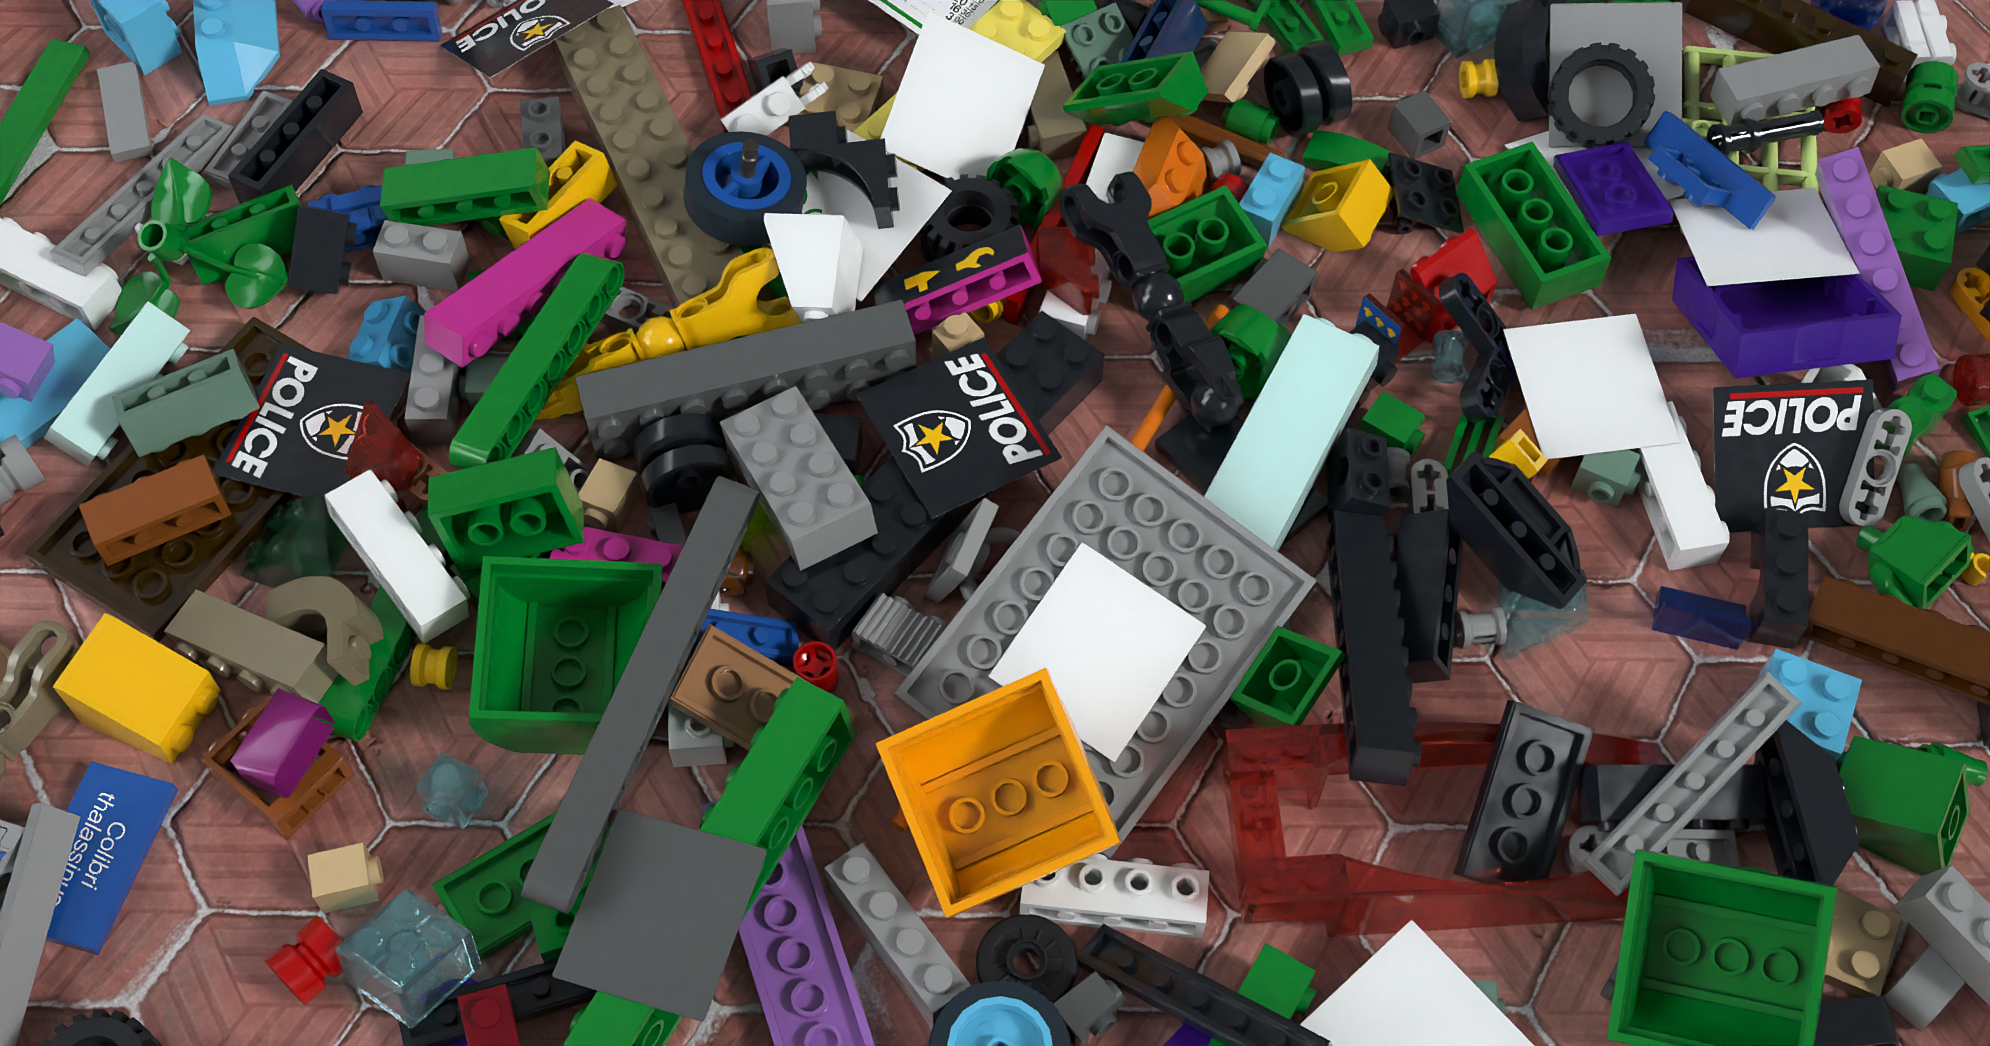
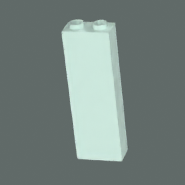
M1303 314L1204 497L1276 551H1279L1377 366L1379 345L1374 344L1372 340L1362 334H1350L1338 329L1333 323L1324 318H1312Z

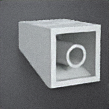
M765 213L764 224L791 306L801 321L805 323L855 311L863 247L845 216Z

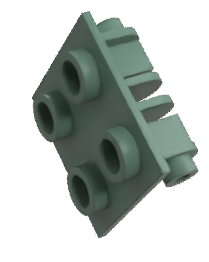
M1116 2L1060 26L1066 30L1064 34L1065 42L1063 44L1068 54H1073L1069 60L1071 63L1077 61L1079 66L1075 68L1076 73L1082 71L1083 74L1080 76L1083 81L1097 66L1120 63L1134 39Z

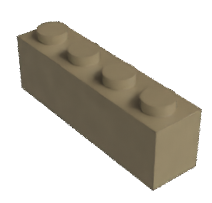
M197 589L164 630L177 644L174 648L176 653L195 664L199 659L204 661L211 670L225 678H228L232 673L238 676L237 678L244 685L257 692L266 688L274 695L276 690L280 688L318 703L339 674L327 663L326 644Z

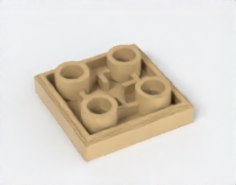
M1227 32L1200 70L1209 91L1203 100L1234 103L1240 100L1246 94L1249 87L1248 82L1255 72L1261 70L1270 59L1269 52L1274 47L1276 41L1268 33Z

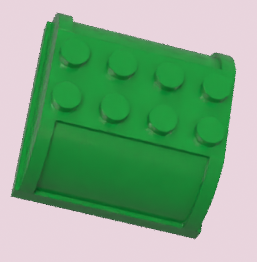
M483 556L469 708V725L487 742L513 752L584 755L661 595L662 563Z
M1636 849L1607 1039L1635 1046H1814L1838 886L1650 850Z

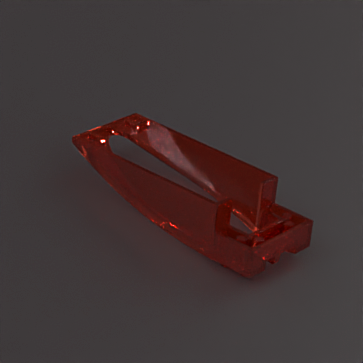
M1416 722L1414 740H1420L1421 758L1418 768H1411L1410 771L1487 766L1500 724ZM1344 723L1225 730L1220 755L1242 924L1325 919L1327 937L1398 933L1411 920L1422 931L1625 919L1630 885L1621 894L1616 896L1590 870L1531 881L1501 883L1461 882L1402 872L1342 854L1286 857L1277 791L1306 789L1308 809L1311 810L1317 807L1328 775L1349 774ZM1593 733L1583 767L1593 765H1657V760L1652 743Z

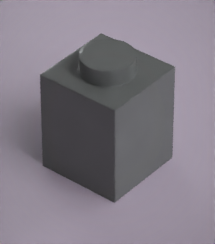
M1424 90L1413 96H1405L1393 105L1388 130L1412 159H1416L1445 145L1451 121Z

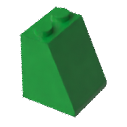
M1853 736L1848 751H1843L1837 760L1836 766L1839 776L1844 782V792L1852 818L1857 825L1859 846L1922 876L1950 866L1970 812L1965 761Z

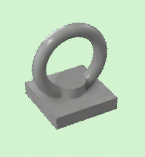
M983 498L954 528L924 597L939 604L959 585L963 597L966 601L969 600L978 588L975 577L982 569L990 553L991 545L1004 544L1011 546L1022 533L1004 527L989 529L998 510V505Z

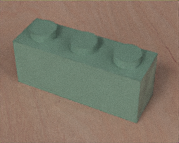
M234 349L112 397L117 420L139 457L151 452L163 451L171 444L191 436L202 435L209 431L210 428L230 420L242 419L250 412L260 409L254 388Z

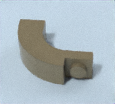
M309 576L292 580L267 591L268 620L310 638L327 633V663L353 686L369 680V659L371 658L369 645L384 639L383 629L373 610L346 585L326 576Z

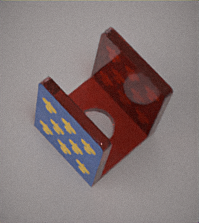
M1400 269L1396 272L1387 307L1368 293L1362 299L1356 326L1365 320L1400 349L1397 359L1398 363L1427 340L1439 301L1408 272Z

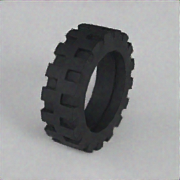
M1601 42L1593 43L1589 47H1581L1575 50L1568 58L1566 57L1560 64L1548 89V111L1555 120L1553 124L1559 132L1562 130L1567 135L1565 138L1570 142L1575 143L1576 141L1582 144V147L1589 149L1623 143L1636 134L1647 121L1655 101V94H1653L1655 83L1653 76H1650L1647 72L1649 67L1644 60L1640 62L1635 57L1636 53L1629 48L1627 50L1619 48L1620 45L1616 43H1609V45H1601ZM1592 66H1608L1621 72L1629 81L1633 91V102L1627 116L1619 123L1608 127L1592 126L1581 121L1572 111L1569 102V87L1574 77L1582 70Z

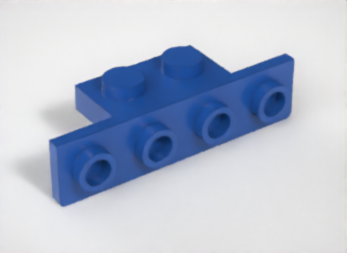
M1664 111L1644 140V143L1653 150L1648 160L1659 168L1657 174L1662 179L1674 185L1679 184L1686 190L1683 194L1684 197L1700 207H1704L1705 204L1723 207L1749 229L1754 230L1776 198L1771 191L1672 112Z

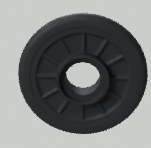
M1033 914L1010 916L992 926L979 944L975 962L980 984L984 981L989 982L992 980L1022 983L1023 985L1030 986L1033 990L1036 989L1052 1003H1055L1069 992L1076 978L1078 964L1076 950L1067 933L1053 921ZM1030 952L1039 959L1040 966L1033 973L1023 974L1014 967L1013 961L1015 957L1020 953Z

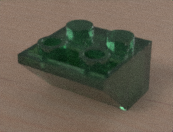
M318 493L276 506L266 519L265 525L268 528L262 539L257 540L246 553L245 560L248 563L241 576L247 580L272 588L303 577H330L349 541L330 517L325 496Z

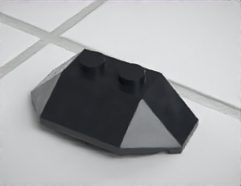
M1473 452L1446 479L1450 526L1507 590L1557 609L1564 608L1587 582L1584 570L1580 568L1579 552L1571 527L1515 464L1496 458L1483 457V454Z
M1785 720L1756 751L1754 764H1762L1767 819H1763L1778 875L1834 885L1860 843L1857 835V825L1852 818L1844 792V782L1839 776L1834 757Z

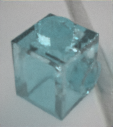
M443 752L439 754L415 788L424 804L422 809L426 814L442 823L448 821L463 830L473 815L480 810L489 793L478 770Z

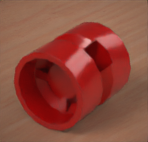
M319 916L314 917L296 933L298 942L296 945L284 944L264 961L305 1006L326 988L325 977L337 978L357 960L346 944Z

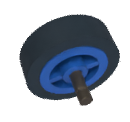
M744 131L719 134L701 143L689 157L684 185V205L689 217L696 226L719 241L738 246L769 244L771 242L764 224V214H802L807 186L806 172L797 155L786 145L771 137Z

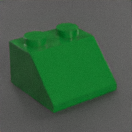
M1277 626L1230 696V699L1255 724L1287 738L1299 729L1346 655L1338 649Z

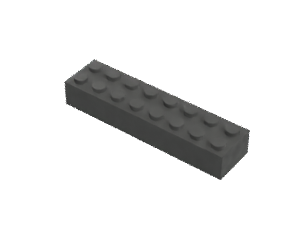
M898 300L575 378L597 460L599 458L617 459L625 456L628 452H633L632 446L637 435L647 426L663 418L678 414L699 413L713 417L720 423V421L795 386L811 410H819L827 407L830 403L847 399L859 400L856 396L857 393L916 368V340L903 300Z

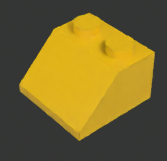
M1370 159L1312 172L1284 219L1281 228L1291 235L1334 253L1359 250L1370 241L1371 234L1377 223L1387 211L1386 207L1394 195V190Z

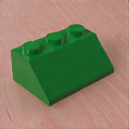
M1189 51L1097 66L1062 107L1065 113L1096 126L1106 124L1121 126L1133 120L1144 119L1145 122H1151L1168 115L1176 114L1177 117L1188 116L1198 109L1199 103L1209 91L1194 53Z
M1227 185L1147 220L1164 252L1166 263L1171 267L1167 274H1170L1181 284L1184 294L1183 303L1194 301L1252 274L1254 268L1264 258L1266 252V242Z

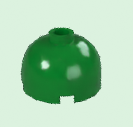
M1031 148L1012 150L999 157L987 169L985 179L988 182L994 179L1000 182V189L1007 187L1011 192V199H1016L1018 204L1019 225L1021 227H1024L1026 224L1033 225L1032 228L1041 225L1046 213L1060 199L1064 188L1061 174L1055 163L1040 151Z

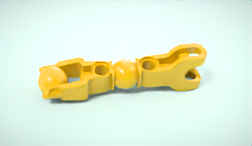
M763 247L732 259L725 267L721 281L716 287L685 301L676 309L669 310L672 318L664 316L649 318L640 325L636 335L633 329L630 328L626 332L611 335L592 344L585 343L536 420H552L561 418L564 414L583 411L575 377L683 352L686 349L691 350L729 341L738 336H750L801 324L802 321L792 308L788 297H781L766 302L757 299L760 289L776 278L780 272L774 251Z

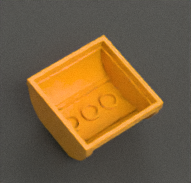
M1043 668L875 743L946 918L961 914L1122 843L1096 775L1047 668Z

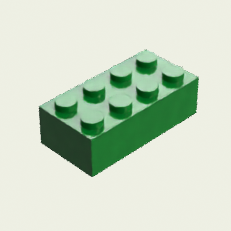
M1533 141L1464 165L1456 195L1531 310L1601 285L1612 257Z

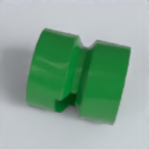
M1926 61L1910 69L1906 78L1905 97L1901 112L1902 122L1907 128L1925 134L1940 132L1950 126L1954 117L1955 97L1958 88V73L1952 66L1939 61Z

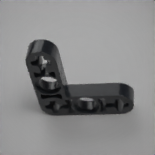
M1457 273L1443 279L1438 289L1442 304L1479 353L1459 396L1460 406L1465 417L1469 421L1477 423L1494 417L1498 413L1516 375V369L1503 331L1507 327L1472 279L1465 273Z

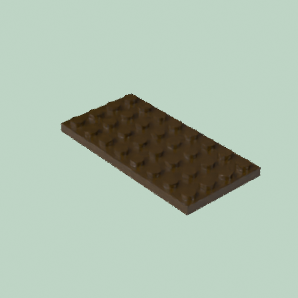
M253 316L216 355L234 349L256 392L281 344L306 350L310 349ZM241 419L230 420L210 428L209 431L202 435L188 437L171 444L163 451L151 452L142 457L137 455L130 443L24 554L31 563L132 628L160 642L166 635L164 630L193 592L197 589L205 593L295 494L215 475L232 515L107 566L92 542L79 505L92 500L99 494L112 492L134 483L141 477L154 475L176 466L183 460L193 459L203 454L211 469L214 470Z

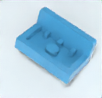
M406 295L373 301L364 313V320L356 338L350 344V352L347 359L409 373L413 364L419 317L424 315L425 312Z

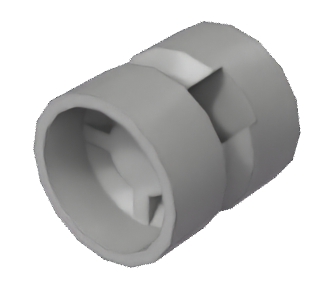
M15 434L0 442L1 507L14 499V491L17 489L27 492L46 481Z

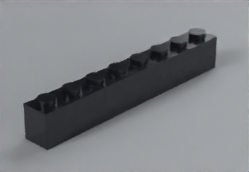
M1334 510L1326 540L1336 649L1346 655L1338 670L1349 780L1406 786L1411 768H1418L1421 742L1420 740H1414L1417 711L1416 708H1411L1409 704L1413 683L1412 678L1405 674L1408 664V647L1401 645L1404 634V618L1397 615L1400 606V589L1394 588L1397 571L1396 561H1390L1393 536L1386 532L1384 516Z

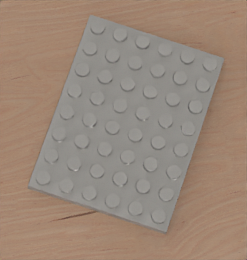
M1106 425L896 690L894 698L926 721L1003 687L988 676L1083 542L1206 625V628L1115 763L1081 740L1111 811L1119 837L1123 842L1228 701L1277 626L1283 627L1317 580ZM1120 844L1098 854L1106 856L1109 860Z

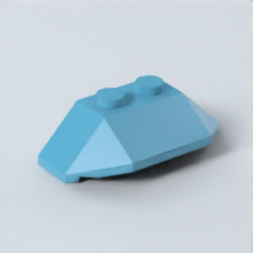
M193 0L195 48L209 105L215 106L248 101L254 93V88L266 77L280 57L276 0Z

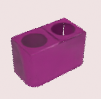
M278 688L230 761L245 781L283 798H288L292 795L334 729L333 726L312 716L333 724L336 723L325 706Z

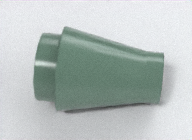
M1908 464L1898 470L1896 479L1900 487L1905 516H1912L1925 521H1940L1947 513L1945 507L1947 499L1927 478L1918 464Z

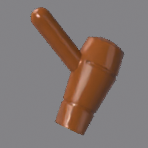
M1953 450L1946 452L1941 457L1939 485L1941 493L1947 499L1945 521L1950 522L1958 531L1962 532L1968 529L1974 511L1960 486L1958 475L1963 465L1977 460V457L1970 451Z

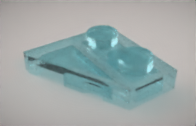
M1500 581L1497 586L1499 607L1504 612L1507 627L1506 643L1503 644L1505 660H1512L1518 657L1521 651L1537 644L1541 647L1550 643L1562 633L1569 634L1583 628L1590 619L1586 583L1562 609L1554 608L1507 590Z

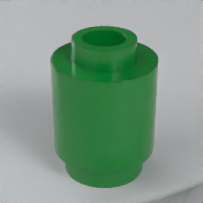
M1243 97L1234 103H1227L1221 117V122L1225 123L1224 129L1269 146L1273 141L1281 121L1280 117L1274 115L1273 110Z

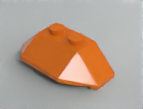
M1162 116L1154 120L1132 171L1139 177L1152 199L1151 211L1147 216V220L1205 195L1210 186L1202 151L1168 116Z

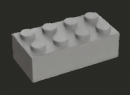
M796 386L720 421L729 453L749 486L760 491L759 503L800 571L878 533L871 503Z

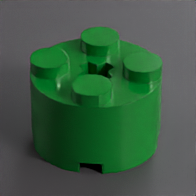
M1240 304L1235 309L1226 313L1210 331L1213 336H1220L1226 345L1236 370V379L1241 387L1243 400L1245 398H1252L1253 400L1259 397L1288 344L1291 334L1284 325L1277 324L1266 314L1253 309L1248 304Z

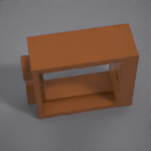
M268 695L260 704L248 709L241 722L226 736L218 738L210 746L208 753L202 758V761L214 778L288 840L354 774L344 757L325 742L315 757L317 761L308 768L292 795L288 798L279 796L271 805L235 776L233 772L236 768L230 760L272 697Z

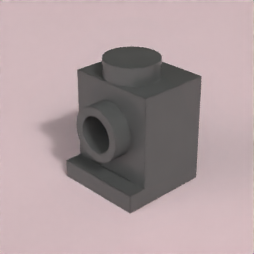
M1095 971L1053 1003V1005L1058 1009L1066 1024L1071 1045L1088 1046L1091 1034L1098 1038L1117 1022L1115 1016L1117 1015L1118 1007L1125 1003V997L1113 981L1108 979L1104 982Z

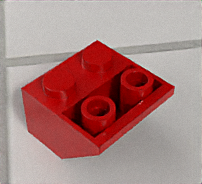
M1472 228L1458 237L1455 235L1449 237L1441 245L1439 251L1430 257H1421L1410 270L1411 276L1439 301L1427 341L1432 345H1435L1459 327L1441 302L1438 287L1443 279L1457 273L1467 274L1489 304L1495 290L1497 280L1479 237Z

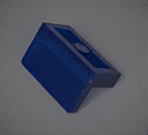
M1661 586L1656 596L1652 630L1738 650L1751 630L1752 619L1745 617L1746 605Z

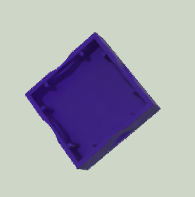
M1694 256L1677 258L1672 301L1735 378L1894 359L1902 315L1875 287L1864 281L1858 274L1707 286Z

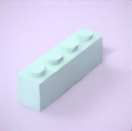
M147 302L54 421L44 439L87 467L96 456L104 460L118 442L117 439L112 437V434L120 425L117 420L112 397L163 377L159 372L165 364L169 362L175 366L189 348L183 341L190 330L150 302Z

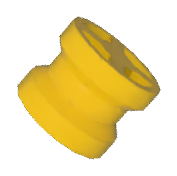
M1484 59L1479 64H1475L1470 60L1462 61L1459 68V86L1463 98H1473L1476 94H1483L1486 97H1492L1497 94L1499 82L1494 59Z
M418 643L411 659L410 679L412 685L424 687L431 683L436 684L439 689L450 690L457 673L458 655L456 648L444 646L438 650L433 649L430 644Z

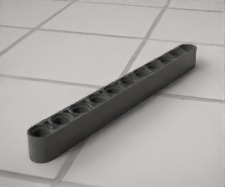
M718 476L530 867L523 885L522 897L566 914L572 909L754 516L760 498L759 490Z

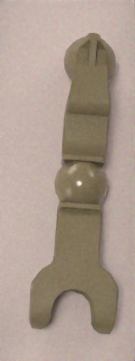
M55 621L37 623L16 645L9 657L6 675L0 684V731L6 724L10 723L9 727L0 733V780L6 770V759L14 762L16 760L14 755L25 750L53 716L70 709L53 688V685L79 648H75L72 635L61 623ZM52 636L57 637L55 645L43 656L41 654L42 643Z

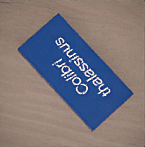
M91 761L66 812L80 816L46 941L99 955L178 792V788L174 783Z

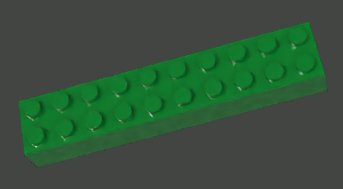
M796 677L789 689L785 688L781 691L775 701L772 717L765 727L761 726L756 730L750 741L749 753L741 765L738 764L732 768L725 781V791L716 804H711L705 810L700 821L699 831L760 847L767 851L742 921L857 736L844 700L799 677ZM597 991L587 1008H581L574 1016L569 1027L570 1035L563 1046H666L683 1016Z

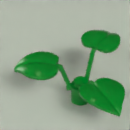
M168 158L155 188L151 205L152 220L146 222L138 232L140 247L150 253L148 260L154 263L160 275L154 272H141L127 281L118 298L115 316L109 329L122 335L147 302H150L173 319L175 318L180 300L176 293L168 289L172 280L161 260L167 262L178 260L187 253L224 271L230 272L231 274L225 284L226 294L231 302L245 309H254L265 305L284 289L285 283L288 281L287 265L276 251L258 243L247 244L239 248L235 255L234 266L186 245L185 238L180 232L185 231L186 224H195L204 218L211 205L212 190L208 181L203 176L185 167L177 160Z

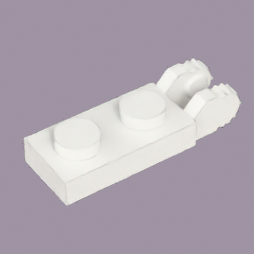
M810 61L788 76H781L720 120L729 132L744 131L767 136L787 122L790 115H797L806 109L805 105L815 100L829 88L823 81L813 85L799 98L793 91L791 85L805 79L815 69Z

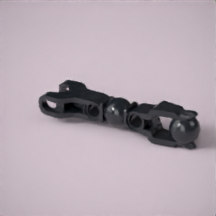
M1130 171L1116 174L1107 187L1106 196L1109 203L1099 199L1086 184L1065 187L1059 199L1061 215L1076 239L1096 248L1101 253L1116 280L1124 286L1125 293H1133L1132 301L1136 312L1146 321H1149L1145 328L1147 332H1150L1153 346L1164 366L1163 377L1167 385L1184 408L1192 412L1195 419L1208 433H1215L1218 430V426H1225L1235 420L1241 410L1242 403H1244L1242 390L1236 379L1235 367L1223 339L1218 335L1213 336L1201 316L1192 309L1190 301L1183 303L1184 294L1181 284L1170 274H1167L1171 267L1166 263L1164 252L1147 222V216L1151 211L1152 199L1139 177Z

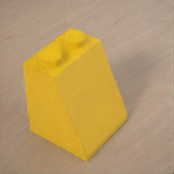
M107 613L103 614L53 685V688L82 725L173 764L180 752L185 751L189 747L195 729L203 717L215 708L219 693L221 692L209 671Z

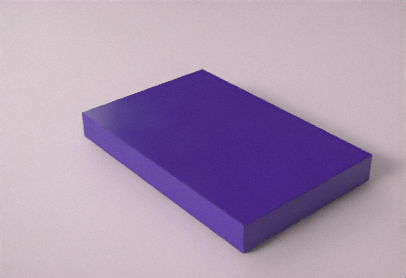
M1628 142L1554 156L1553 167L1597 236L1672 222L1673 209Z

